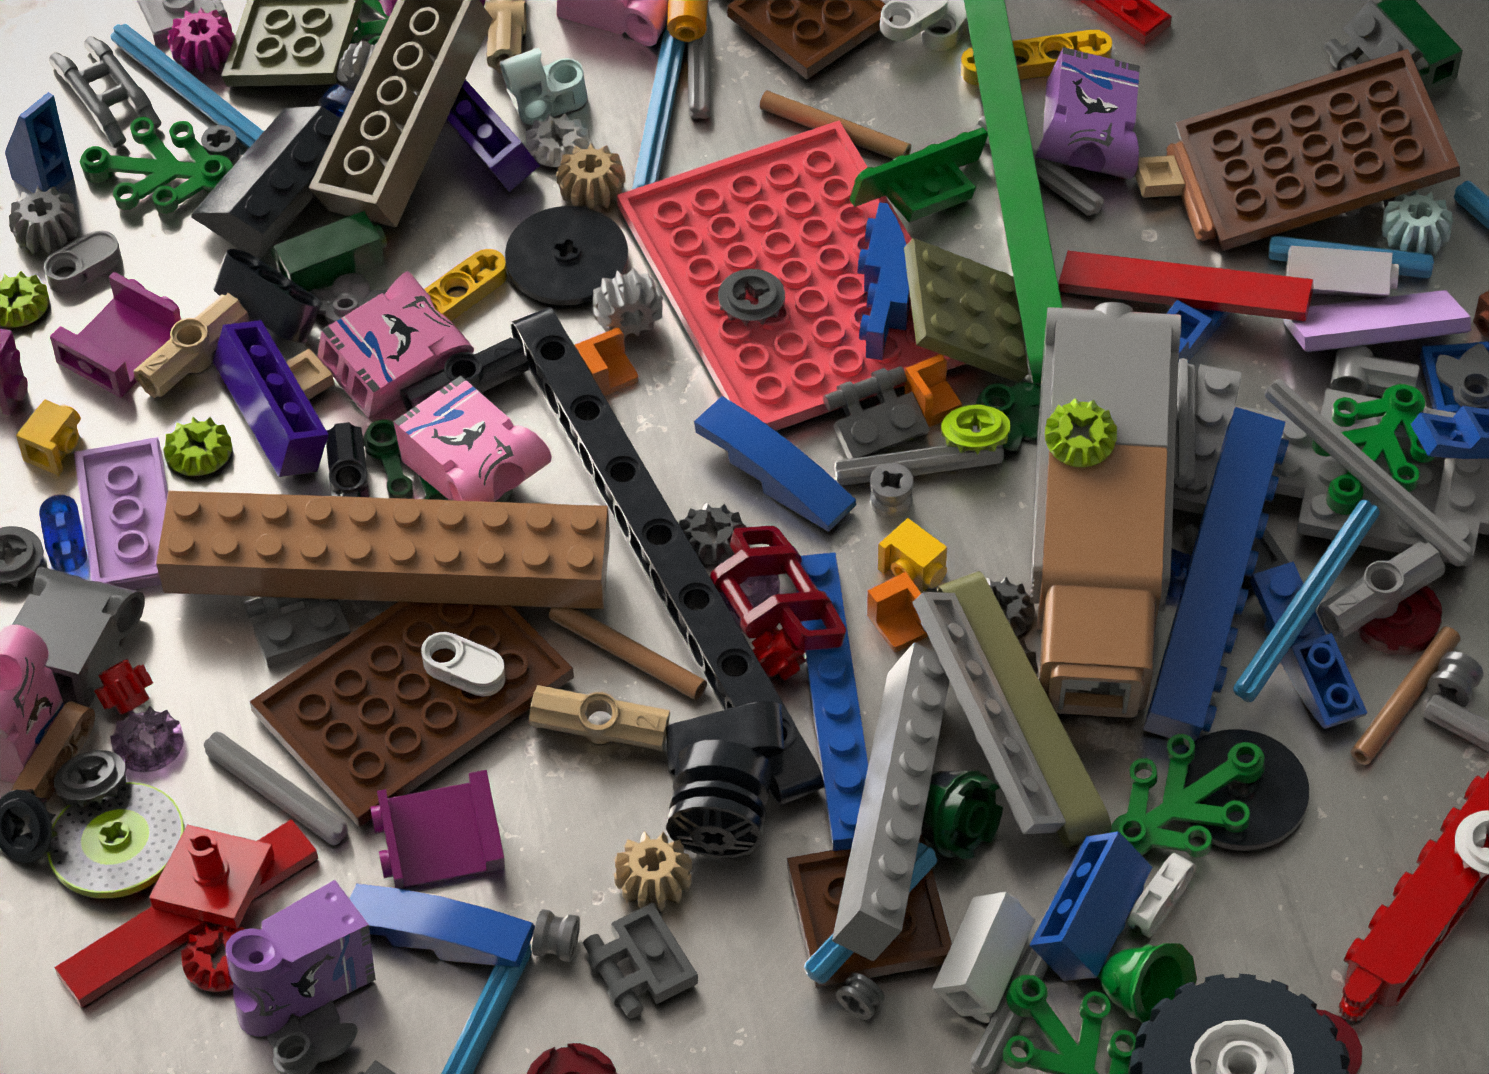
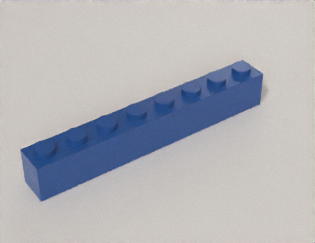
M1234 408L1227 426L1143 727L1144 731L1171 738L1176 734H1186L1193 741H1196L1201 731L1209 733L1217 710L1216 706L1209 705L1213 692H1221L1228 669L1220 665L1223 652L1231 654L1238 628L1231 627V622L1234 614L1241 616L1249 590L1241 588L1244 576L1252 577L1259 552L1251 550L1254 538L1262 539L1269 518V514L1262 512L1264 501L1272 502L1279 477L1272 475L1274 464L1282 465L1289 444V440L1282 438L1285 421L1242 408Z

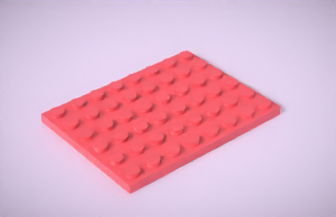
M840 121L617 195L619 210L722 396L751 413L775 431L830 412L824 404L823 395L836 391L837 386L848 381L855 384L870 378L872 372L882 368L889 371L901 366L905 371L909 366L939 355L937 352L916 345L909 292V315L906 330L889 329L883 360L866 358V341L859 340L862 316H870L871 308H867L868 292H864V274H858L857 270L861 249L868 250L869 243L865 242L868 218H876L879 202L889 205L901 227L906 245L912 238L886 196L854 207L849 201L855 184V178L868 166ZM744 269H759L776 276L785 289V306L780 308L778 317H768L763 325L758 321H749L746 327L740 319L730 321L727 313L724 310H720L718 299L720 285L729 275ZM746 290L745 300H749L754 305L758 304V299H755ZM943 355L947 360V370L966 364ZM904 382V383H901V384H899V385H896V386H894L893 388L895 389V388L904 386V385H905V382ZM875 393V394H873V395H870V396H868V397L862 398V399H860L859 401H862V400H864V399H867V398L876 396L877 393Z

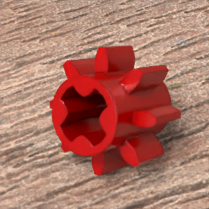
M775 627L770 632L766 631L752 641V645L755 647L752 651L768 677H773L779 673L780 677L785 681L801 670L800 665L806 662V659L802 656L806 651L797 648L783 628L779 630Z
M126 659L98 675L103 686L97 688L94 692L104 709H110L115 706L119 714L122 715L150 699L144 688L152 685L154 682L144 664L133 668L129 660Z

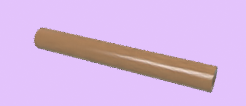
M766 90L760 100V109L812 129L840 121L855 145L895 159L901 155H909L911 152L910 143Z
M551 607L549 619L694 700H698L704 693L707 681L576 608Z
M1447 626L1441 628L1351 749V756L1358 763L1363 765L1370 764L1427 687L1431 676L1438 672V665L1442 656L1447 652H1452L1460 642L1461 637L1456 630Z

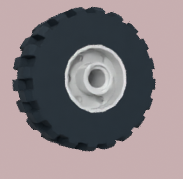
M1239 973L1238 978H1225L1224 974L1205 977V982L1199 985L1189 982L1177 988L1173 1000L1169 998L1162 999L1151 1010L1150 1020L1142 1023L1137 1033L1135 1049L1131 1055L1129 1074H1350L1348 1072L1350 1058L1346 1045L1342 1041H1336L1338 1029L1333 1021L1325 1014L1320 1016L1316 1011L1317 1004L1306 995L1301 993L1297 996L1288 990V985L1273 979L1269 983L1257 980L1256 975Z

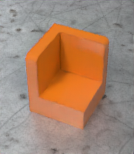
M620 328L612 329L575 344L576 349L604 396L638 383V373L625 354L624 334Z
M942 354L905 369L907 377L905 394L913 392L929 427L941 423L948 413L962 407L961 401L946 381L947 360Z
M906 572L869 589L867 596V616L894 652H898L914 642L917 643L928 637L912 603L921 592Z

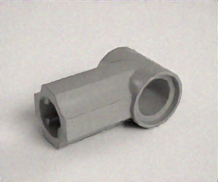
M1363 345L1338 348L1330 386L1332 390L1366 396L1367 393L1383 396L1384 391L1393 385L1406 384L1416 387L1419 365L1374 357L1371 350Z

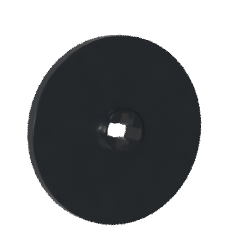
M579 206L553 207L531 215L514 229L506 244V269L515 286L533 299L554 305L581 304L593 300V290L601 287L602 278H615L617 270L624 275L628 264V245L620 227L606 215Z
M1243 729L1221 730L1207 734L1194 741L1195 757L1188 765L1184 789L1228 761V753L1235 745L1243 742L1257 745L1262 750L1265 761L1264 773L1257 781L1241 783L1233 780L1198 803L1224 807L1230 801H1241L1249 809V826L1242 832L1233 833L1221 826L1185 821L1183 823L1188 828L1192 826L1207 828L1211 833L1212 844L1226 849L1257 850L1277 844L1292 834L1305 816L1309 801V782L1306 772L1294 753L1270 736ZM1187 747L1182 754L1188 752L1189 748ZM1248 754L1238 757V760L1242 763H1249L1254 759L1252 755ZM1233 784H1240L1243 790L1248 789L1247 794L1241 795L1238 789H1232ZM1232 812L1227 818L1233 822H1238L1244 818V815L1239 812Z

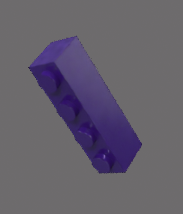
M465 79L446 121L510 192L540 165L520 139Z
M262 320L223 325L213 363L278 477L318 472L329 434Z

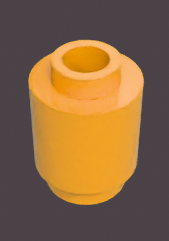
M668 0L667 30L669 34L683 42H691L701 38L707 30L708 0Z

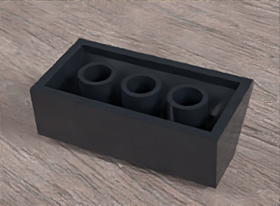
M322 106L284 108L193 211L191 218L239 249L261 259L315 196L309 189V186L341 118Z

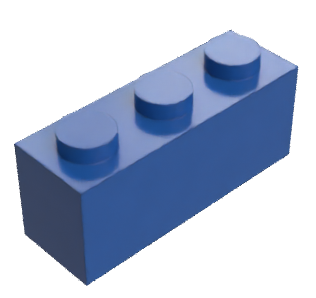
M1119 831L1086 836L1029 946L1063 981L1097 977L1101 968L1107 963V956L1117 936L1124 930L1125 921L1135 901L1142 894L1144 883L1153 867Z

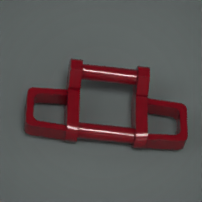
M770 525L735 528L730 541V547L734 555L718 565L711 572L710 578L718 592L724 593L741 619L740 627L746 637L749 639L757 638L766 631L770 632L780 623L800 650L841 647L846 634V627L828 595L824 591H819L801 565L802 558L782 532L777 527ZM767 544L769 546L750 548L749 545ZM787 574L798 590L797 593L773 595L754 608L740 587V584L746 581L748 577ZM822 619L827 629L808 630L802 625L801 621Z

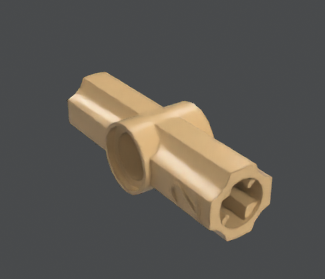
M489 0L485 3V9L493 18L486 33L488 37L487 62L488 67L494 68L498 73H502L500 61L522 54V37L526 36L527 32L526 2L524 0Z
M227 293L218 297L195 318H185L176 322L170 331L171 339L134 370L135 380L153 398L162 397L187 374L198 373L207 369L213 361V352L217 349L223 325L248 322V312L242 307L237 298Z
M537 685L530 706L529 725L581 735L595 744H606L612 741L663 751L667 738L666 727L669 725L670 710L615 700L610 694L605 692H593L587 695ZM597 711H604L611 715L610 720L602 725H595L588 721L589 717Z

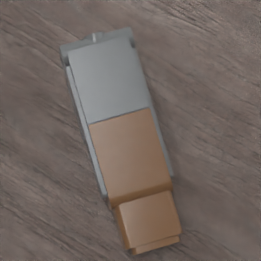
M1119 302L1102 303L1096 306L1094 310L1047 307L1037 437L1030 603L1038 604L1037 630H1042L1039 681L1056 713L1131 718L1138 715V710H1143L1147 706L1153 675L1155 626L1158 611L1164 612L1171 572L1181 315L1133 312L1129 305ZM1074 398L1079 402L1095 400L1099 407L1110 411L1111 417L1115 425H1117V440L1113 451L1104 461L1090 467H1073L1064 464L1052 455L1045 441L1047 418L1055 411L1058 404L1063 406L1070 403ZM1071 421L1074 428L1073 434L1069 439L1082 435L1085 439L1091 441L1089 429L1093 423L1080 427Z

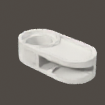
M891 0L882 8L880 31L890 40H908L941 20L946 15L948 0ZM900 15L907 18L909 23L897 26L892 24L889 18Z
M948 0L946 15L921 32V39L926 47L931 50L945 51L952 48L959 41L968 28L964 0ZM942 26L949 29L950 32L944 35H936L930 30L934 27Z
M449 632L435 633L424 641L421 648L423 665L426 672L433 678L477 696H491L504 686L506 680L504 661L500 654L494 650ZM443 648L451 649L456 654L451 661L445 663L436 662L431 658L435 651Z
M1176 853L1171 854L1134 905L1128 919V926L1132 929L1139 926L1141 933L1148 938L1154 935L1188 887L1196 865Z

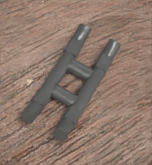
M95 36L85 38L84 48L98 62L81 70L78 69L73 60L59 52H53L49 56V64L73 88L92 113L94 120L102 132L105 133L113 148L120 147L127 139L109 107L127 98L138 116L151 119L155 129L162 125L147 94L136 84L116 58L113 50L103 40H99ZM110 74L117 86L97 95L89 83Z

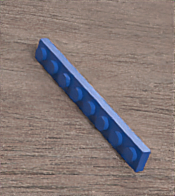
M836 553L801 556V565L818 590L824 591L828 595L846 627V634L841 647L806 650L805 659L833 851L848 850L852 847L868 771V759ZM822 619L801 621L802 625L808 630L827 629Z

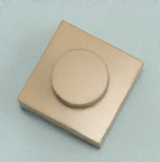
M1174 155L1139 157L1135 178L1143 198L1182 195L1181 190L1184 188L1185 183Z
M310 349L286 361L308 400L334 385L333 374Z

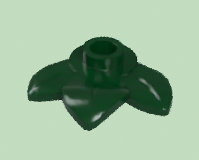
M1019 382L1010 388L1003 384H991L983 389L976 399V405L996 408L1002 411L1010 421V433L1008 434L1007 443L1002 445L1004 449L1017 451L1021 445L1022 438L1030 441L1037 440L1041 396L1040 385L1030 382Z

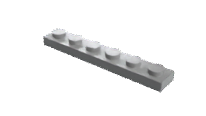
M921 593L912 602L921 620V625L928 634L939 657L940 665L951 682L957 695V700L973 728L977 742L985 753L994 772L995 780L1000 785L1013 812L1015 821L1023 834L1055 833L1066 824V821L955 593Z

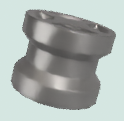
M886 463L873 470L870 476V505L873 511L887 518H896L908 512L912 506L913 476L910 470L897 463Z
M1447 652L1439 662V671L1431 676L1427 687L1432 696L1439 694L1464 708L1472 698V688L1480 684L1484 673L1482 667L1472 657L1460 652Z
M541 909L535 924L532 954L544 957L548 953L555 954L561 961L571 962L578 943L580 917L572 914L564 918L557 917L552 911Z

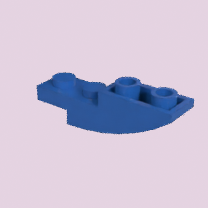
M879 202L876 218H868L865 242L869 243L868 250L861 249L857 272L858 274H864V292H868L867 308H871L870 316H862L859 340L866 341V358L883 360L889 329L906 330L909 284L904 253L906 242L903 232L889 205Z
M1294 561L1255 573L1250 579L1252 588L1266 617L1263 627L1267 636L1303 585ZM1314 611L1281 660V664L1304 704L1321 726L1326 729L1366 716L1368 712L1333 634L1325 633L1318 615Z

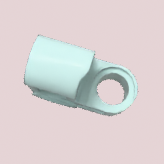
M539 48L500 61L507 92L522 122L533 125L534 120L545 121L548 114L555 117L577 110L586 103L588 96L582 65L578 61L564 58L542 66L540 61L542 53Z

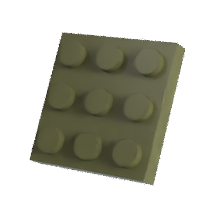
M247 0L235 34V40H233L222 73L226 87L338 84L339 79L336 77L338 72L337 66L350 45L363 0Z
M913 238L904 247L916 345L1019 383L1029 372L1014 276Z

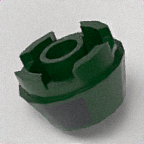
M979 770L937 771L931 775L921 834L947 858H974L973 850L978 847L982 840L991 843L999 828L1003 813V807L996 804L995 791L1000 789L999 785L989 780Z

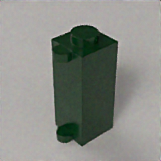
M1381 0L1377 4L1423 53V56L1415 63V66L1426 91L1457 78L1463 50L1416 0Z
M365 211L276 244L273 246L274 248H271V253L277 264L278 272L310 292L314 288L324 289L332 286L333 282L341 275L347 273L363 274L385 265L382 248L387 246V241L381 226L378 223L373 225Z

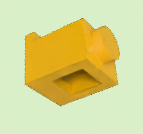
M44 399L16 434L23 461L60 476L64 470L61 462L62 459L76 448L80 437L77 428L81 421L80 414L68 405H58Z
M909 518L878 544V570L885 574L891 569L895 577L906 572L921 593L925 592L928 588L933 589L937 587L946 576L947 546Z

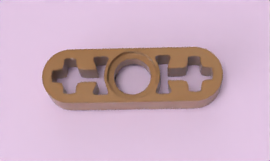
M73 701L66 703L16 779L11 791L16 789H33L35 796L47 798L48 802L55 791L54 778L57 771L68 760L79 754L89 738L95 722L94 710Z

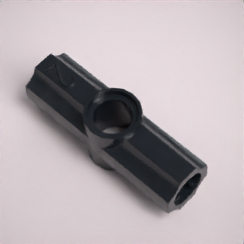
M511 337L476 354L459 352L447 359L443 370L401 389V400L408 412L459 376H462L485 396L486 390L528 371L529 361L521 344L516 338L512 339Z
M350 422L334 424L331 429L327 430L329 435L326 442L331 496L370 497L362 428L354 426Z

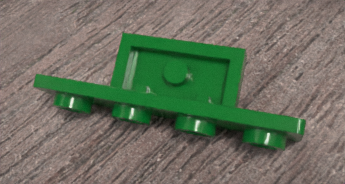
M983 127L971 132H962L955 138L939 144H930L920 151L906 156H898L880 166L866 168L855 178V184L849 201L854 207L886 196L910 223L973 198L976 186L959 167L980 159L988 132Z

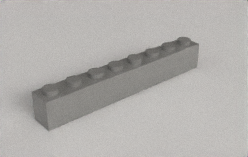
M915 642L887 675L832 938L833 942L872 961L902 931L950 681L945 670L940 665L937 653Z

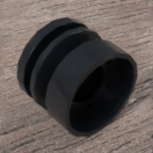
M703 740L689 744L681 750L678 755L673 781L675 792L672 793L669 805L670 811L666 823V830L673 841L680 840L686 850L716 858H735L750 854L757 849L763 837V823L766 817L764 806L769 796L772 768L768 759L753 748L727 740Z

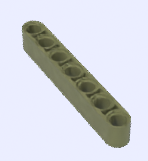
M976 571L937 586V592L955 593L1066 821V824L1056 831L1063 845L1070 849L1082 844L1086 836L1110 833L1112 825L1107 809L983 573Z

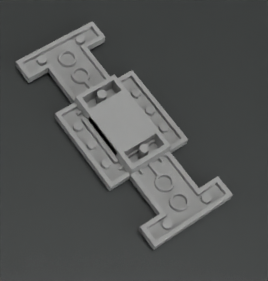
M1200 364L1195 383V481L1193 484L1186 485L1185 489L1177 488V484L1174 483L1173 509L1203 514L1227 426L1234 408L1238 407L1286 422L1282 438L1289 440V444L1282 465L1274 464L1272 475L1279 477L1275 493L1303 498L1296 533L1333 540L1350 514L1341 515L1328 507L1326 502L1328 487L1333 479L1346 474L1348 470L1332 456L1324 457L1316 454L1312 448L1313 439L1286 415L1235 405L1242 372ZM1326 389L1321 415L1340 432L1378 425L1383 416L1357 420L1350 427L1338 426L1331 418L1333 404L1337 399L1348 397L1354 399L1357 403L1379 398ZM1424 407L1423 413L1454 417L1456 414ZM1347 410L1340 411L1343 414H1351V412ZM1400 425L1395 432L1396 438L1401 448L1410 449L1412 443L1403 425ZM1380 455L1376 464L1392 477L1384 455ZM1446 458L1444 467L1406 460L1407 463L1415 465L1420 473L1416 489L1409 493L1472 548V555L1463 564V566L1471 567L1478 533L1489 535V459ZM1406 475L1399 476L1404 480L1411 479L1409 476ZM1362 484L1364 490L1362 500H1369L1372 505L1377 506L1380 510V515L1359 545L1402 553L1419 541L1428 543L1425 538ZM1440 553L1443 562L1452 563Z

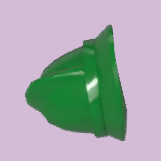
M1163 943L1158 946L1147 944L1142 948L1124 949L1110 957L1097 976L1109 999L1116 1006L1125 1010L1129 1017L1139 1019L1141 1023L1150 1020L1151 1010L1162 999L1169 998L1173 1000L1177 988L1189 982H1194L1196 985L1197 981L1193 956L1180 943Z

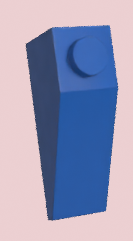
M49 91L18 116L4 151L11 179L32 193L36 192L37 186L43 192H47L52 187H55L58 191L74 178L55 97Z

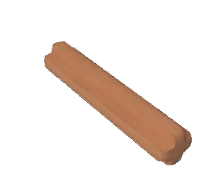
M1179 141L1176 144L1171 143L1166 148L1167 156L1174 155L1185 185L1181 190V198L1195 236L1202 242L1207 239L1213 240L1217 236L1215 225L1183 141Z

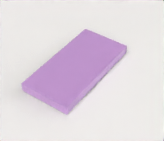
M1447 290L1310 306L1306 321L1284 319L1285 326L1306 352L1468 333V331H1471V317Z
M159 437L74 452L92 581H99L131 590L162 585L156 561L168 488Z

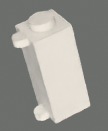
M1291 246L1288 250L1286 276L1313 279V294L1384 298L1389 295L1390 289H1397L1399 264H1392L1393 253Z
M1007 892L973 897L932 989L962 1017L972 1015L980 1022L989 1023L994 1012H996L1035 919L1021 906L1017 898Z

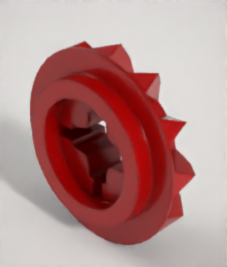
M205 923L201 932L196 935L189 934L188 944L185 949L181 950L183 971L193 985L212 992L233 989V981L229 974L226 955L221 957L216 969H214L211 955L209 954L215 953L220 944H224L226 949V942L233 934L240 930H245L243 926L234 929L222 925L211 927Z

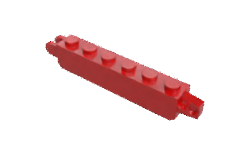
M1489 771L1484 778L1477 775L1472 780L1464 795L1465 804L1460 810L1453 807L1444 819L1440 828L1443 834L1437 842L1432 839L1427 841L1417 858L1418 868L1413 874L1406 871L1394 888L1392 895L1395 899L1389 907L1382 904L1376 910L1368 926L1371 931L1365 940L1357 937L1348 949L1344 962L1349 965L1344 982L1345 986L1342 991L1343 997L1339 1003V1013L1342 1014L1341 1017H1344L1345 1021L1349 1020L1350 1023L1352 1021H1355V1023L1358 1020L1362 1021V1018H1365L1376 1002L1383 1007L1398 1006L1489 881V875L1481 878L1478 871L1473 868H1464L1462 858L1459 854L1455 853V834L1460 823L1473 813L1489 810ZM1488 833L1482 848H1489Z

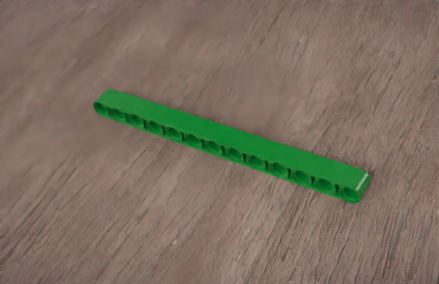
M964 0L1033 384L1040 385L1047 307H1063L1005 0Z

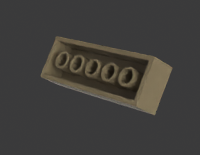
M397 0L309 186L312 193L330 212L351 216L365 211L370 221L397 227L493 20L479 0Z

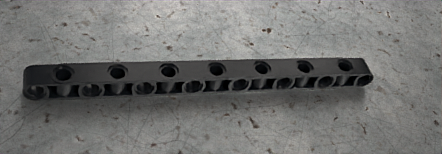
M549 307L511 321L512 336L523 347L529 361V370L535 378L538 387L606 506H608L610 513L722 709L725 710L761 701L776 702L781 705L784 752L766 758L772 768L770 792L774 799L781 806L823 789V777L814 756L557 315Z

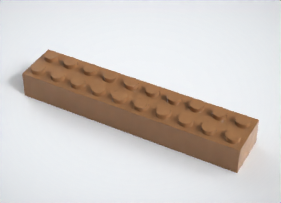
M168 490L156 566L164 593L604 609L610 543L608 506Z

